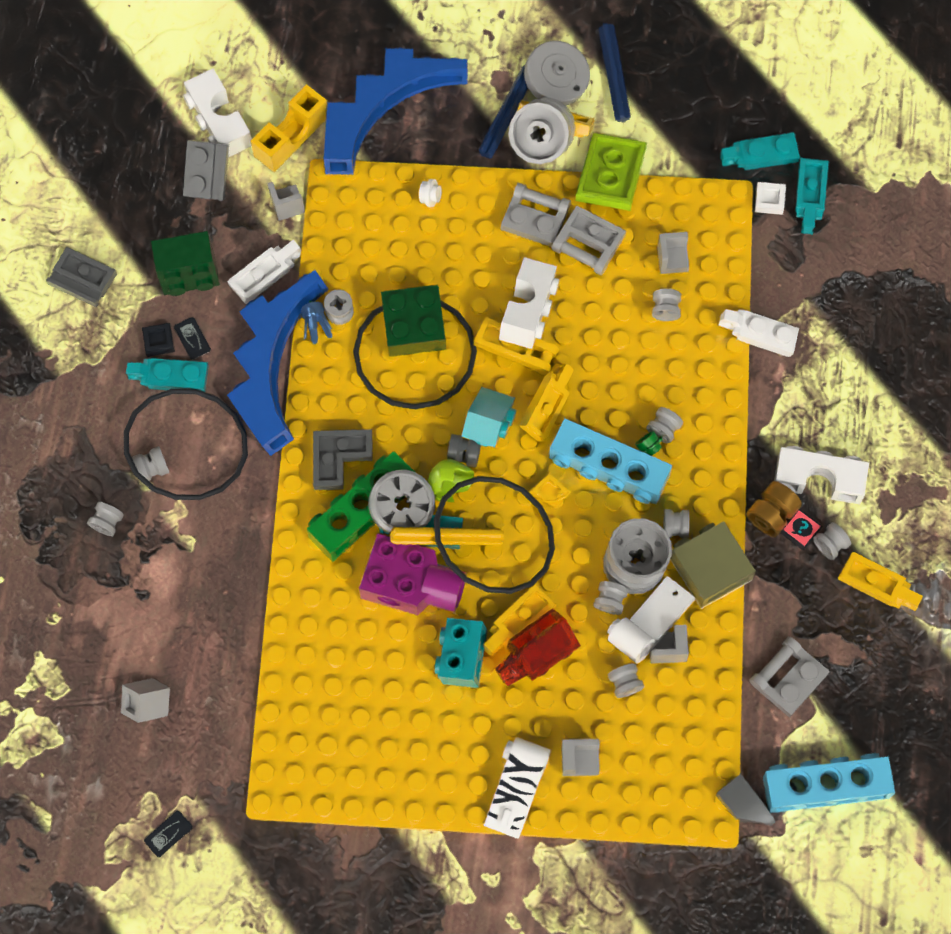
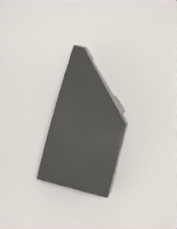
M741 774L716 793L718 799L739 822L760 823L767 826H772L776 822Z

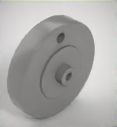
M548 41L537 46L528 57L524 67V78L528 89L537 99L544 97L556 99L567 106L577 101L587 89L590 81V68L584 55L573 45L563 41Z

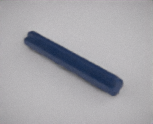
M605 23L599 27V36L613 112L617 122L625 123L631 118L615 27L613 24Z
M525 64L519 71L479 147V154L487 159H491L510 125V121L518 110L519 103L523 100L528 90L524 78Z

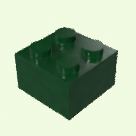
M208 231L151 241L155 270L164 295L179 296L186 291H207L214 286L220 285L215 253Z
M438 285L381 292L389 357L446 350Z

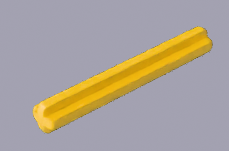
M393 527L390 531V541L394 544L437 545L435 542V530L432 527ZM440 528L443 545H502L504 542V532L498 528Z

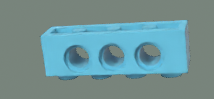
M565 418L550 447L549 458L557 466L565 469L571 467L580 471V475L584 478L603 481L610 489L617 492H628L637 501L644 504H649L650 502L655 505L657 504L672 470V465ZM579 448L587 449L590 452V454L585 457L578 456L575 453V451ZM612 460L617 466L606 468L602 465V462ZM637 471L640 472L644 478H642L641 480H633L629 477L628 474Z
M871 753L860 756L861 760L849 761L848 757H838L831 759L829 764L819 765L818 761L812 760L802 762L800 767L788 768L787 764L770 766V771H766L763 775L768 811L776 813L890 799L895 794L889 757H879L878 753ZM851 773H862L865 777V784H855L851 779ZM823 775L832 777L835 781V788H825L821 784L820 777ZM790 780H801L804 783L805 791L795 792L792 790Z

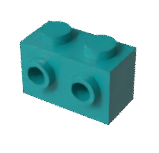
M481 387L468 410L461 437L473 440L481 446L495 447L500 438L505 439L509 426L513 424L517 411L512 408L515 397Z
M447 618L446 627H442L440 631V645H443L441 656H437L435 661V674H438L443 684L479 688L484 656L483 644L486 642L487 628L483 621Z

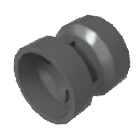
M452 434L447 459L464 462L467 466L476 468L481 445L473 440L463 439L461 435Z

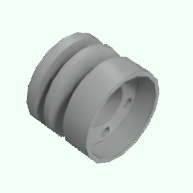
M631 519L621 523L613 531L603 558L604 572L608 580L625 586L628 589V594H642L652 590L661 581L672 555V544L667 532L656 522L648 519ZM634 558L640 560L636 563V565L631 563V561H633Z

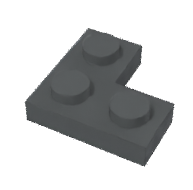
M372 429L313 431L314 490L344 489V462L373 461Z

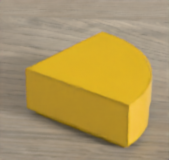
M548 472L529 493L538 501L550 503L566 498L570 495V490L552 473Z

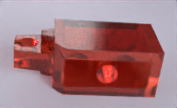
M552 608L509 639L507 649L510 655L495 670L501 681L507 686L526 676L533 681L537 677L546 674L559 661L568 658L581 645L566 618Z

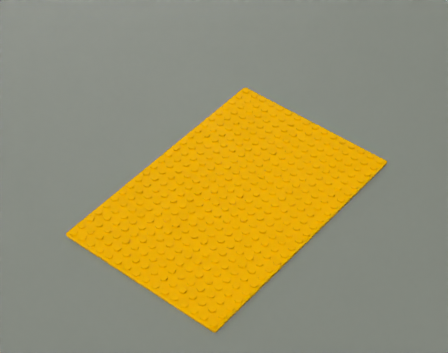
M313 159L310 161L299 278L316 270L329 290L315 302L322 303L324 307V299L329 292L343 290L352 298L354 314L348 323L336 325L328 320L324 311V315L332 328L330 329L332 338L326 336L320 323L317 322V344H313L311 341L308 323L307 337L304 339L305 319L303 317L298 320L293 329L285 423L294 440L284 446L281 451L246 815L249 819L507 835L488 828L484 824L507 759L502 758L508 741L514 742L515 738L518 737L551 750L548 763L539 781L520 836L730 849L738 845L739 820L732 816L718 799L716 793L740 775L744 585L702 609L697 601L694 600L675 622L674 625H687L689 652L687 662L650 664L649 653L641 662L635 663L608 641L609 634L607 630L616 619L622 620L626 617L630 620L667 576L692 595L671 560L661 581L652 590L642 594H627V597L622 601L624 606L622 614H609L598 610L593 605L595 598L600 595L598 590L600 582L609 581L604 572L603 558L613 531L621 523L628 520L648 519L656 522L663 528L664 509H671L677 513L682 510H689L690 540L700 535L699 531L711 523L718 525L724 521L745 553L749 344L736 340L737 336L732 334L733 330L718 326L720 316L725 309L735 312L738 310L750 312L753 184L750 181L640 175L631 211L575 201L582 172L356 161L353 175L325 174L324 159ZM429 179H436L442 189L441 199L439 202H436L434 207H427L426 204L420 203L419 200L420 185L423 181H428ZM518 182L525 184L526 188L560 200L562 198L571 200L563 226L575 207L579 206L626 231V236L610 260L603 275L595 273L594 268L563 252L559 254L553 251L550 246L501 230V223ZM522 199L521 205L556 216L558 212ZM688 232L689 272L660 274L657 251L659 234ZM569 237L567 240L568 243L597 258H600L602 255L601 252L572 237ZM524 257L557 266L555 278L560 279L556 295L550 294L549 300H552L549 316H543L542 322H545V327L541 339L553 343L559 348L557 356L552 358L550 362L551 369L549 372H551L556 363H566L574 371L567 383V391L570 394L546 441L535 440L519 426L545 375H541L532 368L477 346L473 372L457 394L436 406L415 410L392 406L373 395L357 374L353 354L357 333L370 313L383 305L382 291L438 285L440 300L461 313L472 328L475 340L485 317L501 323L509 301L528 303L525 299L514 297L516 279ZM659 289L679 291L681 293V302L678 303V307L681 309L680 318L674 321H661L653 318L652 309L655 307L653 292ZM441 307L446 350L389 357L384 312L382 311L377 314L363 332L359 348L362 371L374 389L392 400L411 404L437 400L455 389L468 370L471 356L468 333L458 318ZM534 350L532 356L540 358L542 353ZM481 387L515 397L512 408L517 411L505 439L500 438L495 447L481 446L477 467L468 466L474 471V477L503 478L525 488L529 492L550 472L570 490V495L557 502L538 501L543 506L553 526L555 551L548 571L536 583L557 603V607L516 646H512L509 650L502 647L492 657L484 650L479 688L443 684L438 674H435V661L437 656H441L443 645H440L441 628L446 627L447 618L483 621L487 628V641L492 636L489 630L492 628L493 622L531 587L512 594L491 593L465 582L456 612L428 605L419 615L411 614L361 599L359 587L377 534L390 537V534L380 533L379 527L375 524L332 562L309 539L307 528L309 527L308 523L315 515L319 513L324 514L330 508V504L339 494L345 495L353 488L352 484L362 474L366 476L374 469L373 466L383 455L389 456L393 451L427 481L432 468L440 461L447 459L451 435H462L468 410ZM660 407L670 409L683 420L682 427L675 430L672 442L664 443L661 441L660 445L662 448L652 455L672 465L670 477L656 505L651 502L649 504L641 503L628 492L614 491L605 482L598 479H586L580 475V471L571 467L568 469L561 468L549 458L550 447L564 418L637 450L639 449L635 443L649 433L646 427L650 421L655 420L656 412ZM372 429L373 461L344 462V489L314 490L313 431ZM579 448L575 451V453L581 457H585L590 454V452L584 448ZM612 460L602 462V465L606 468L617 466ZM637 471L628 474L629 477L633 480H641L642 478H644L643 475ZM476 482L471 485L469 490L455 493L453 495L454 502L446 501L441 516L463 518L462 528H498L504 532V542L502 545H460V549L445 548L451 562L460 570L467 572L468 578L488 587L512 588L529 582L543 568L549 551L547 526L538 509L521 492L501 483ZM408 498L402 499L396 508L400 511L404 507L409 508V503H406ZM359 500L354 504V507L364 509L368 506V501ZM435 500L433 515L436 514L440 501ZM338 519L334 521L332 527L341 529L346 526L347 521ZM672 536L670 538L672 550L675 549L673 546L682 540L679 536ZM422 546L435 550L437 563L447 566L438 547ZM634 558V560L631 561V563L636 565V563L640 560ZM674 625L669 629L668 632H673ZM627 664H636L638 668L637 677L643 681L645 687L630 696L616 698L614 693L616 687L609 680L608 673ZM599 739V775L562 776V740Z

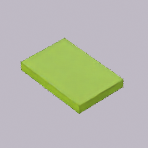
M593 133L575 201L631 211L647 149V142Z

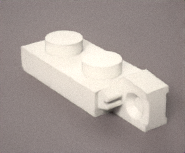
M294 240L282 249L279 246L274 249L270 247L230 278L228 281L229 286L247 305L248 302L259 296L295 266L293 262L301 256V248Z
M725 309L721 314L718 326L733 330L732 334L737 336L736 340L787 357H791L794 354L799 331L797 327L749 311L738 310L735 312Z

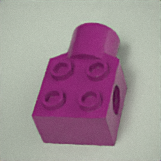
M377 534L359 592L361 599L415 615H419L428 605L456 612L465 582L450 567L437 563L435 550L415 544H394L390 541V537Z

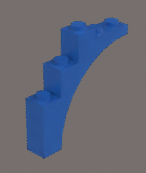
M400 47L395 49L386 48L384 76H376L374 74L357 75L355 103L344 101L327 103L324 145L325 174L353 175L356 157L364 138L373 125L398 103L425 90L447 85L468 84V59L414 58L413 49Z
M316 270L300 277L297 283L289 289L279 292L269 303L262 295L248 302L245 308L239 311L256 337L244 342L233 353L250 379L237 384L227 396L270 456L294 440L284 421L279 403L278 374L280 360L287 339L298 320L302 317L301 308L308 304L310 300L315 302L329 290Z

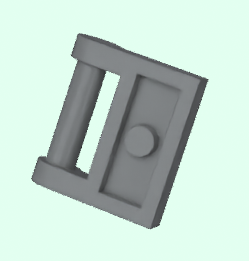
M518 182L501 223V230L552 247L568 214L571 200L566 198L560 200L526 188L525 184ZM522 199L558 212L556 216L521 205Z
M576 206L555 239L552 250L559 254L563 252L594 268L595 273L603 275L610 260L626 236V231ZM569 237H572L601 252L602 255L600 258H597L568 243L567 240Z
M788 636L782 642L783 647L759 674L755 673L749 679V682L790 718L830 671L805 651L794 638ZM793 655L799 661L776 687L772 688L768 681Z

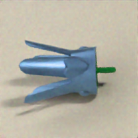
M310 300L308 304L301 308L302 317L305 319L304 339L307 337L308 323L311 341L313 344H317V322L320 323L328 338H332L330 330L332 328L324 315L325 309L323 304Z

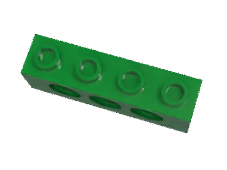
M395 451L389 456L383 455L375 462L374 469L366 476L364 474L359 476L353 482L352 489L345 495L339 494L330 504V508L324 514L319 513L315 515L308 523L307 533L309 539L332 562L375 525L370 515L369 506L364 509H357L354 507V504L359 500L369 501L372 487L385 474L395 470L415 472ZM405 496L399 499L395 498L394 502L398 504ZM338 519L347 521L346 526L341 529L332 527V524Z

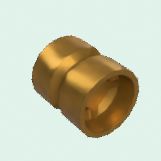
M773 481L762 493L763 500H756L746 512L749 521L761 532L770 537H777L787 525L786 518L791 519L802 506V502L796 493L786 485Z

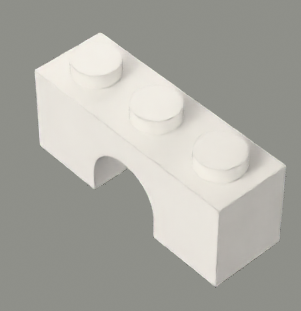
M214 68L184 82L187 93L183 94V97L189 109L195 108L198 113L195 118L201 130L207 129L210 134L207 137L209 142L229 144L228 157L251 147V133L238 111L226 116L215 113L218 108L229 103L226 89Z
M524 257L516 279L514 297L525 299L528 303L508 302L501 322L499 340L532 349L535 339H541L545 327V322H542L543 316H549L552 306V300H549L550 294L556 295L560 279L555 278L557 266Z
M798 446L781 447L774 481L786 485L794 493L802 494L806 485V479L813 475H821L827 478L832 485L831 500L860 505L865 495L869 462H864L861 458L855 456L836 457L827 451L807 452Z

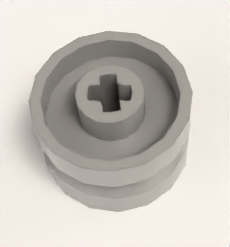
M544 97L532 100L515 113L510 121L508 134L511 146L518 156L530 163L544 164L552 162L568 149L574 140L576 127L574 117L567 106L556 99ZM539 128H544L546 133L542 134Z

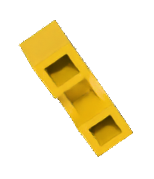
M307 84L288 102L289 110L285 119L277 127L268 122L250 141L254 157L273 172L326 120L327 100Z

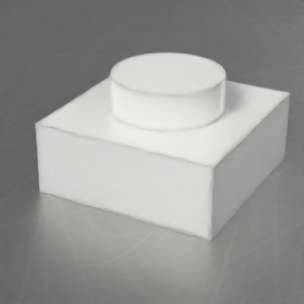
M758 182L755 212L783 215L786 184Z

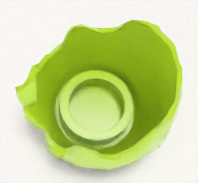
M453 459L440 461L432 468L427 480L434 492L435 500L441 501V498L457 483L474 478V471ZM472 484L461 487L455 493L469 490ZM453 495L447 500L448 502H454Z

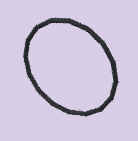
M441 301V307L453 313L468 333L471 356L466 374L455 389L439 399L411 404L392 400L374 389L362 371L359 356L362 335L373 318L383 311V305L372 311L358 330L353 351L357 374L369 391L392 406L414 410L439 405L457 394L473 372L477 353L476 346H474L472 328L461 313Z
M172 388L148 397L132 412L123 432L124 455L134 476L151 491L174 500H202L223 492L240 476L248 457L247 433L237 413L219 397L198 389ZM171 394H196L218 403L233 417L242 435V457L235 473L220 487L200 495L174 494L155 487L138 472L129 453V432L137 414L152 401Z
M477 476L457 483L441 498L434 517L435 542L446 565L464 582L486 592L512 594L533 586L548 571L555 551L553 526L543 506L525 488L503 478ZM476 482L501 483L521 492L538 509L547 526L549 551L543 568L529 582L512 588L488 587L468 578L451 562L441 542L439 519L446 501L458 489Z

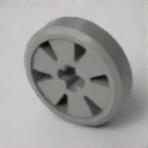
M395 470L385 474L374 484L369 495L368 506L375 524L384 532L390 534L393 527H425L431 520L435 510V496L430 484L421 475L409 470ZM405 496L408 498L406 503H409V508L404 507L400 511L396 508L397 503L394 500L395 498L399 499Z

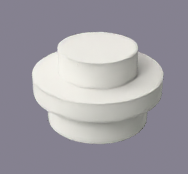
M429 179L428 181H423L420 185L419 200L420 203L426 204L427 207H434L436 202H439L441 199L442 189L436 179Z

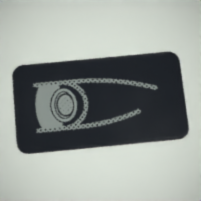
M194 317L174 325V329L191 360L211 351Z
M176 811L144 839V843L157 857H161L192 830L193 826L180 811Z

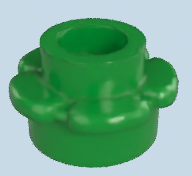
M651 431L641 437L635 445L639 451L652 456L662 448L660 442L663 438L662 436L658 437L654 431Z

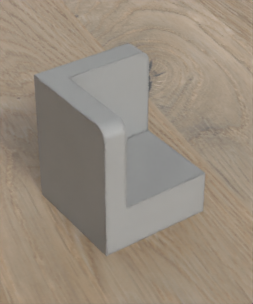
M273 182L267 183L278 221L305 213L303 199L298 192L296 184L276 190Z
M688 232L659 234L657 251L660 274L689 272Z
M674 625L673 632H667L650 652V664L687 662L689 655L687 625Z
M152 678L122 684L121 713L137 723L166 717L169 712L170 688Z
M563 739L562 776L599 775L600 740Z

